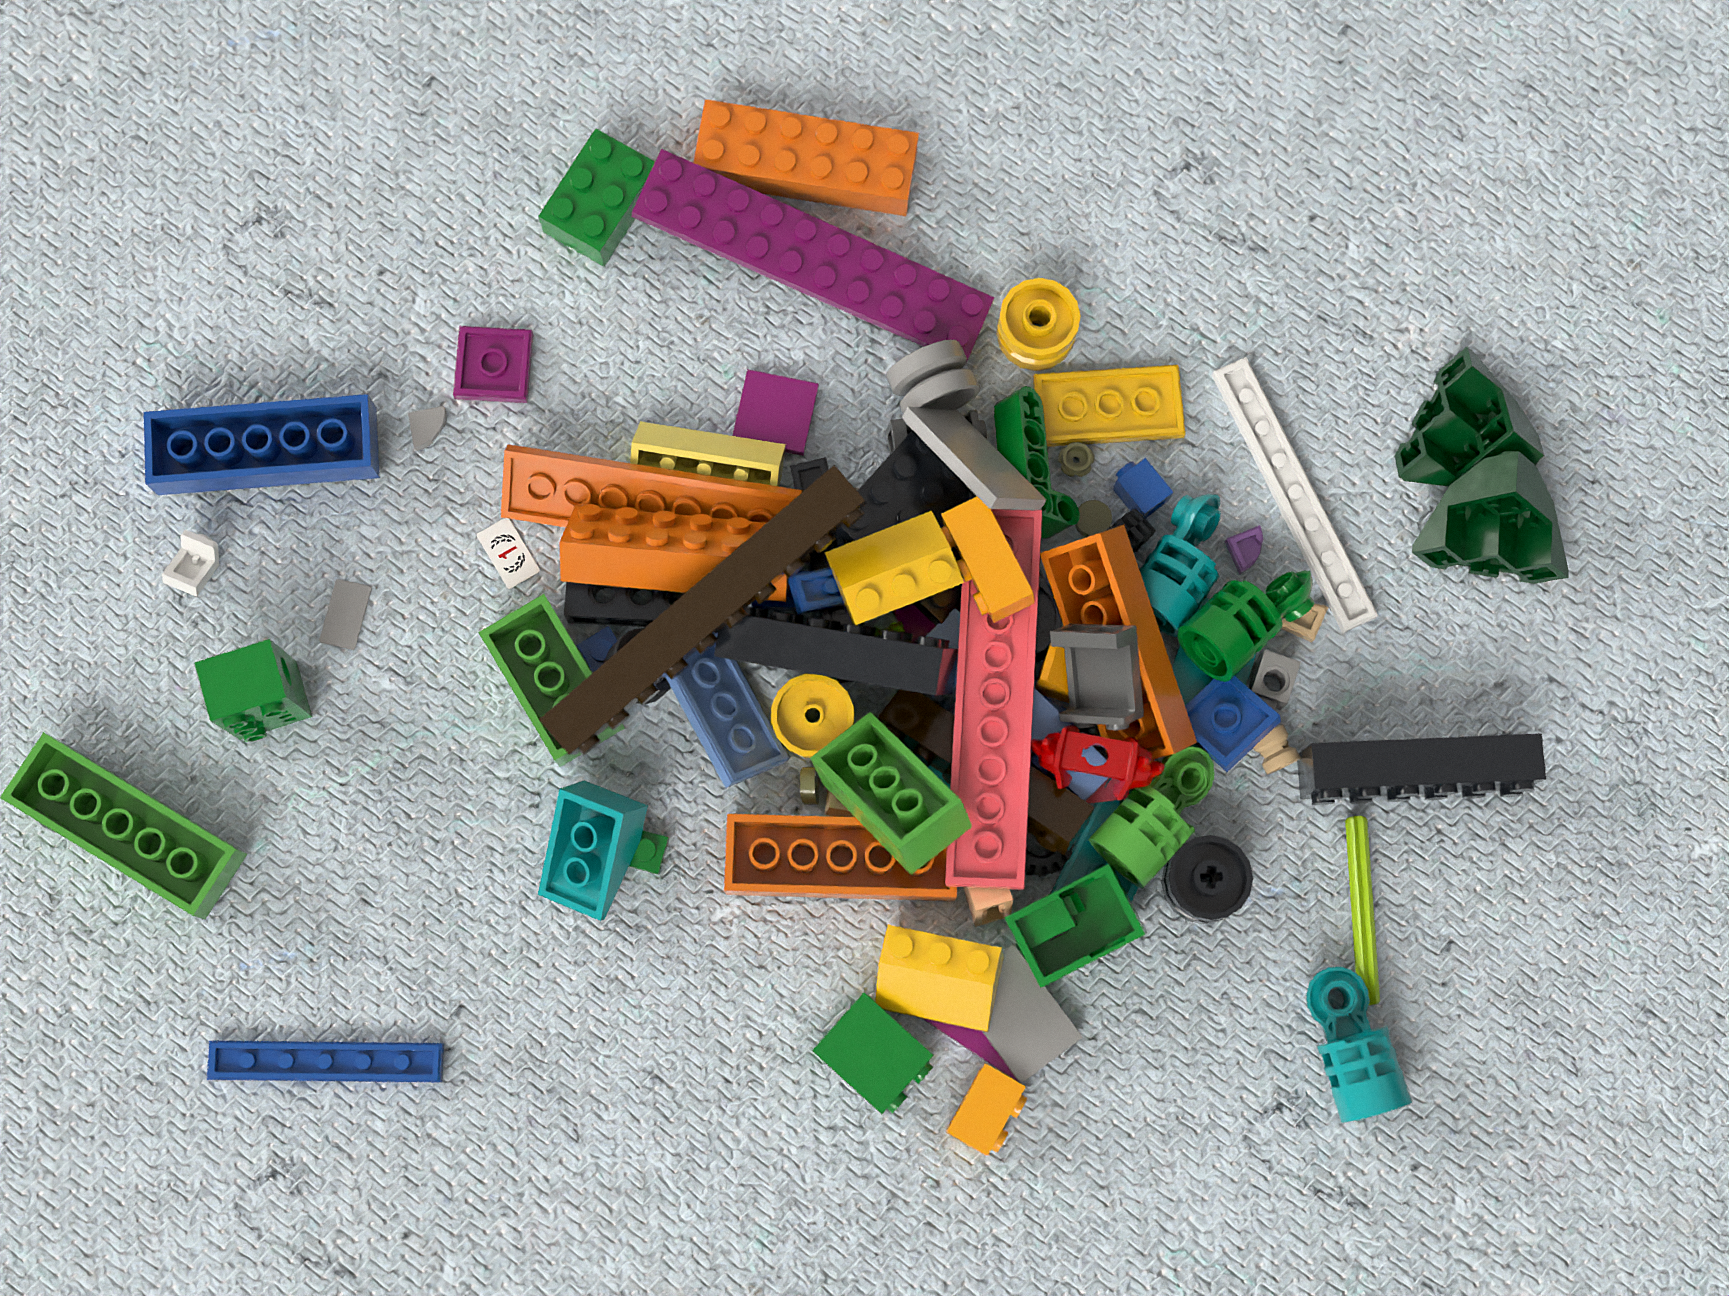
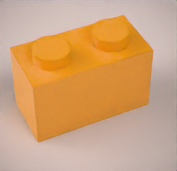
M982 1064L945 1132L985 1156H988L991 1150L998 1153L1009 1133L1003 1129L1010 1115L1017 1118L1027 1101V1097L1022 1095L1026 1086L988 1064Z

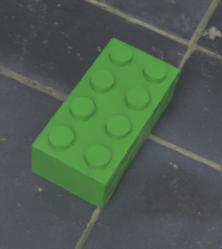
M542 594L478 633L554 761L559 767H562L582 755V753L578 752L575 755H569L539 719L588 678L592 672L545 594ZM623 724L614 730L607 727L598 735L601 740L600 743L625 729Z
M871 712L810 758L823 785L911 875L972 827L962 800Z

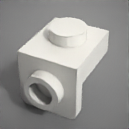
M184 530L180 535L181 549L162 573V579L164 584L197 597L219 567L218 544L206 535Z

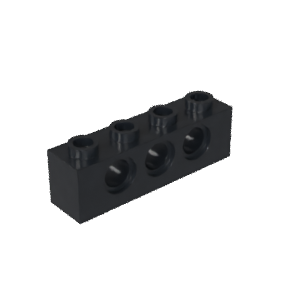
M566 582L564 617L568 623L647 627L671 606L669 603L670 599L678 592ZM610 588L615 591L613 599L608 603H599L595 600L596 594L601 589ZM647 590L652 593L650 602L645 605H636L632 602L633 596L638 591Z

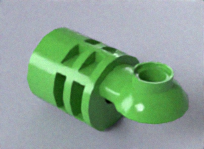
M1189 746L1175 754L1166 756L1161 762L1165 767L1163 772L1150 785L1135 788L1089 838V842L1108 864H1112L1119 874L1139 888L1143 889L1195 832L1194 827L1186 823L1179 814L1185 807L1195 805L1205 798L1212 787L1215 776L1214 763L1209 754L1201 748Z

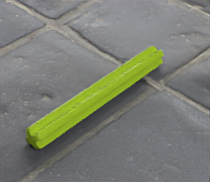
M1350 816L1346 818L1345 826L1355 972L1362 978L1368 989L1369 1005H1377L1380 1003L1368 820L1365 816Z

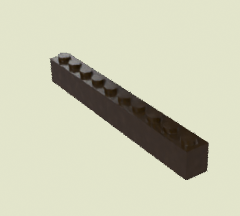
M833 465L539 720L569 755H575L578 752H581L583 756L601 742L598 737L600 733L607 727H610L612 730L616 729L630 717L627 710L639 701L643 705L660 691L656 685L668 676L672 680L681 674L689 666L685 660L694 652L698 651L701 655L710 649L718 641L715 634L727 625L729 629H732L748 615L744 611L745 608L755 600L761 604L777 590L773 585L784 575L790 579L806 565L803 559L815 549L817 553H820L836 539L833 533L839 527L845 524L849 528L865 514L862 510L867 504L865 499L840 470Z

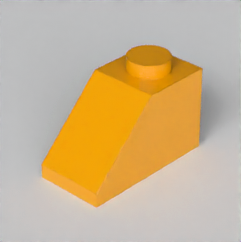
M1050 643L1042 662L1035 689L1044 696L1069 703L1065 650L1062 647H1051Z

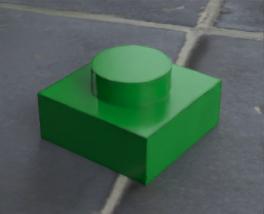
M642 830L641 840L629 867L659 875L669 837Z

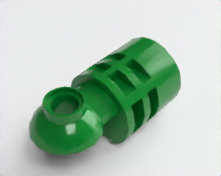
M1310 571L1286 572L1274 579L1266 587L1265 593L1246 580L1243 582L1236 580L1227 582L1219 592L1209 599V602L1203 605L1178 629V640L1184 652L1201 671L1210 677L1223 682L1231 680L1257 652L1267 645L1271 638H1274L1281 631L1283 618L1287 622H1292L1301 618L1312 609L1315 603L1310 596L1313 586Z

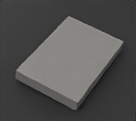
M1012 944L1002 951L1004 960L988 1032H982L1021 1084L1083 1037L1045 986L1040 988L1028 963L1015 945Z

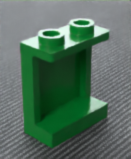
M863 993L812 1050L815 1055L825 1062L881 1115L886 1109L893 1114L908 1097L903 1092L906 1086L912 1080L919 1084L933 1069V1066L928 1061L934 1055L866 993Z

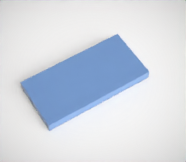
M715 643L701 655L698 651L694 652L685 660L689 666L681 674L672 680L668 676L666 679L725 788H728L780 766L790 758L780 740L776 737L773 727L736 660L714 657Z

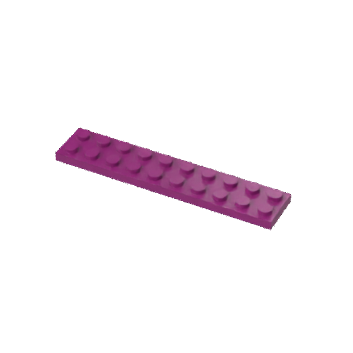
M664 149L660 150L632 211V217L923 347L944 340H956L960 342L967 361L995 298Z

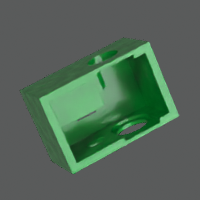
M271 639L194 662L210 722L239 740L244 739V742L257 741L265 738L267 731L313 717L297 661Z
M1108 864L1005 917L1040 988L1147 934L1112 864Z

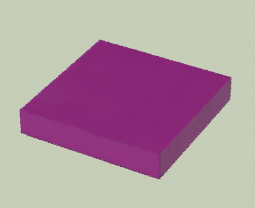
M459 326L453 389L454 399L528 403L533 331L528 329Z
M747 369L732 436L786 444V453L804 456L819 384Z

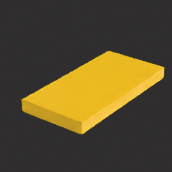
M1179 365L1033 374V388L1039 394L1043 404L1047 447L1068 446L1072 442H1080L1086 445L1184 438L1186 435Z

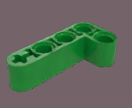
M1024 386L998 401L994 406L997 450L1047 499L1041 508V538L1048 539L1077 524L1080 513L1078 506L1070 496L1052 490L1042 400L1034 389Z

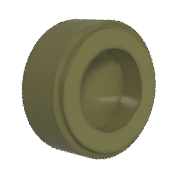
M1089 500L1078 507L1080 517L1075 527L1082 536L1089 537L1104 532L1111 526L1112 513L1105 503L1098 500Z
M803 767L800 771L801 801L804 805H816L819 803L820 794L819 775L815 767Z

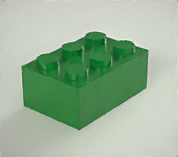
M595 128L538 215L543 233L605 267L635 221V218L632 217V211L655 161Z

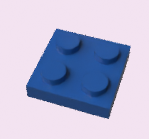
M1235 676L1227 682L1213 679L1185 705L1197 740L1195 744L1208 753L1210 758L1226 772L1235 766L1281 722L1280 715Z

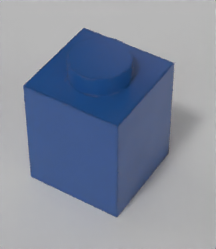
M1146 458L1137 465L1131 461L1116 473L1118 479L1115 482L1113 491L1130 511L1136 508L1145 519L1165 505L1173 494L1172 489Z

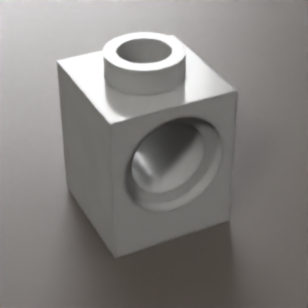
M1264 650L1258 657L1248 688L1273 710H1281L1288 704L1301 661ZM1271 675L1276 677L1280 683V690L1277 692L1268 690L1263 683L1264 676Z

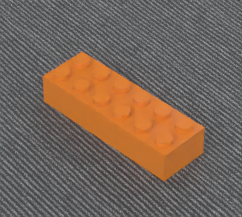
M705 99L693 163L766 195L907 216L918 151L919 133Z
M594 504L575 506L559 542L560 581L686 593L763 527L766 522L749 521L742 517L731 519L712 518L706 514H696L693 516L676 515L670 511L642 512L629 507L608 509L600 508ZM784 575L773 584L777 590L766 600L786 602L790 586L788 577Z
M1122 525L1040 553L1064 626L1070 623L1136 626L1144 717L1129 723L1130 727L1123 730H1108L1105 724H1097L1101 737L1124 741L1128 736L1135 737L1139 745L1153 754L1154 759L1175 754L1197 743L1125 526Z
M727 814L724 892L726 895L955 901L957 898V887L946 886L947 847L911 875L855 817Z

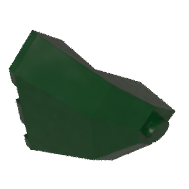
M1466 346L1439 370L1433 381L1438 387L1431 401L1425 400L1422 402L1411 423L1416 429L1410 440L1400 444L1395 454L1398 476L1403 481L1449 487L1484 458L1500 455L1504 451H1519L1535 466L1545 455L1538 433L1518 402L1479 357Z
M1504 451L1500 455L1484 458L1453 482L1444 493L1412 545V553L1432 568L1446 570L1449 566L1461 565L1469 567V574L1494 578L1499 576V572L1518 575L1519 582L1531 584L1569 577L1554 502L1538 468L1519 451Z

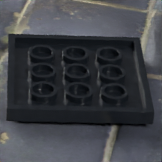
M912 430L857 490L867 502L862 508L865 514L851 527L847 528L843 524L836 531L850 543L929 511L933 512L941 528L944 526L942 513L977 497V495ZM951 548L955 560H960L961 558L956 548ZM962 584L912 604L937 626L939 623L942 624L949 616V613L961 602Z

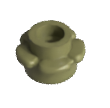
M1072 442L1066 448L1061 449L1058 455V462L1061 463L1062 472L1067 476L1073 477L1078 475V477H1083L1092 469L1091 464L1094 463V454L1085 444ZM1077 457L1080 461L1078 463H1074L1073 458Z

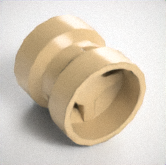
M1284 725L1275 727L1253 748L1255 752L1260 753L1264 757L1262 766L1267 775L1301 759L1297 749L1289 747L1287 740L1289 734Z

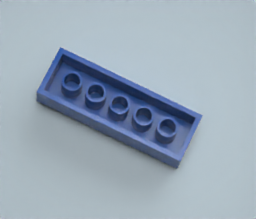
M368 394L143 412L145 484L158 496L380 478L377 407Z

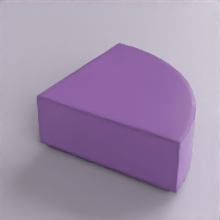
M1260 525L1229 537L1224 541L1239 575L1250 569L1260 555L1263 543V533Z

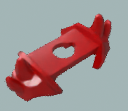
M1069 725L1065 726L1062 731L1048 733L1043 740L1031 739V750L1039 757L1038 762L1040 766L1055 775L1059 789L1065 788L1071 783L1072 777L1066 771L1071 770L1120 780L1113 785V795L1116 799L1122 800L1127 790L1150 785L1153 778L1159 776L1165 768L1161 762L1154 761L1153 754L1139 745L1137 739L1132 736H1128L1124 741L1083 734L1080 733L1076 726ZM1093 745H1100L1108 752L1107 761L1100 766H1093L1087 762L1085 757H1082L1083 749L1087 750Z

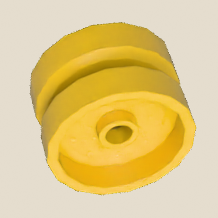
M1035 278L1024 280L1013 287L1002 301L996 332L999 348L1006 358L1020 368L1033 371L1050 369L1064 361L1074 346L1081 316L1077 300L1068 288L1055 280Z
M803 674L790 679L778 690L771 706V724L776 737L790 752L804 758H811L854 725V706L848 692L837 680L817 674ZM811 708H815L820 712V719L815 723L808 722L805 717L806 712Z

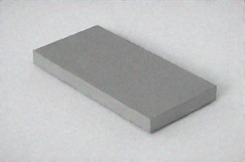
M919 407L906 408L902 416L903 421L989 509L1041 510L1047 499L959 411Z

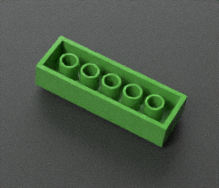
M44 732L0 796V799L185 912L206 920L247 856V853L59 739Z

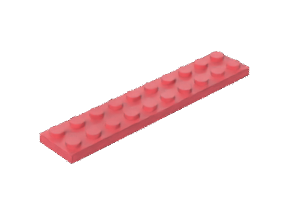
M991 509L1034 593L1035 603L993 623L989 613L981 615L972 595L978 591L972 579L962 583L951 791L962 800L972 827L947 846L946 886L1025 890L1042 510Z

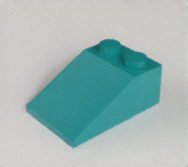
M585 780L560 788L538 895L599 921L605 920L641 840L648 805Z

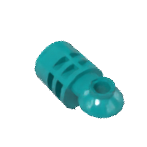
M1205 494L1196 498L1189 495L1183 496L1177 503L1171 516V524L1176 526V529L1172 535L1161 536L1157 546L1148 555L1142 568L1139 569L1159 630L1166 635L1178 637V629L1197 612L1200 604L1205 600L1210 589L1220 577L1214 568L1216 563L1196 548L1202 541L1208 540L1213 535L1219 524L1221 513L1219 511L1220 497L1218 494Z
M1340 966L1328 967L1318 972L1310 981L1307 989V1007L1312 1017L1321 1024L1326 1042L1317 1045V1048L1324 1061V1070L1332 1086L1330 1089L1341 1123L1380 1115L1413 1103L1402 1068L1399 1067L1396 1058L1397 1053L1392 1045L1388 1026L1373 1029L1370 1027L1366 1015L1369 1006V994L1362 978L1354 971ZM1333 988L1338 989L1343 995V1005L1339 1009H1334L1328 1002V993Z

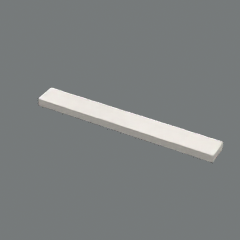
M1242 358L1213 371L1212 377L1342 633L1377 618L1378 614L1247 358Z

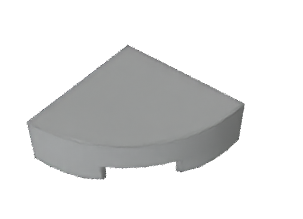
M445 406L408 413L413 445L416 451L430 446L442 431L447 420Z

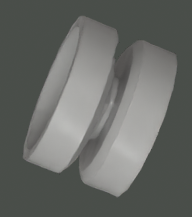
M944 340L927 345L903 357L886 372V378L893 393L898 396H905L900 401V409L903 414L907 407L957 410L979 394L981 387L974 372L969 369H963L967 357L960 342Z

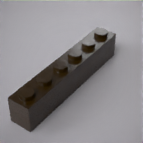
M899 689L880 713L878 720L927 767L931 765L941 772L943 779L951 785L955 715L922 693ZM1030 765L1027 831L1036 836L1038 842L1051 852L1058 851L1065 856L1090 822L1095 807L1068 789H1059L1056 781Z

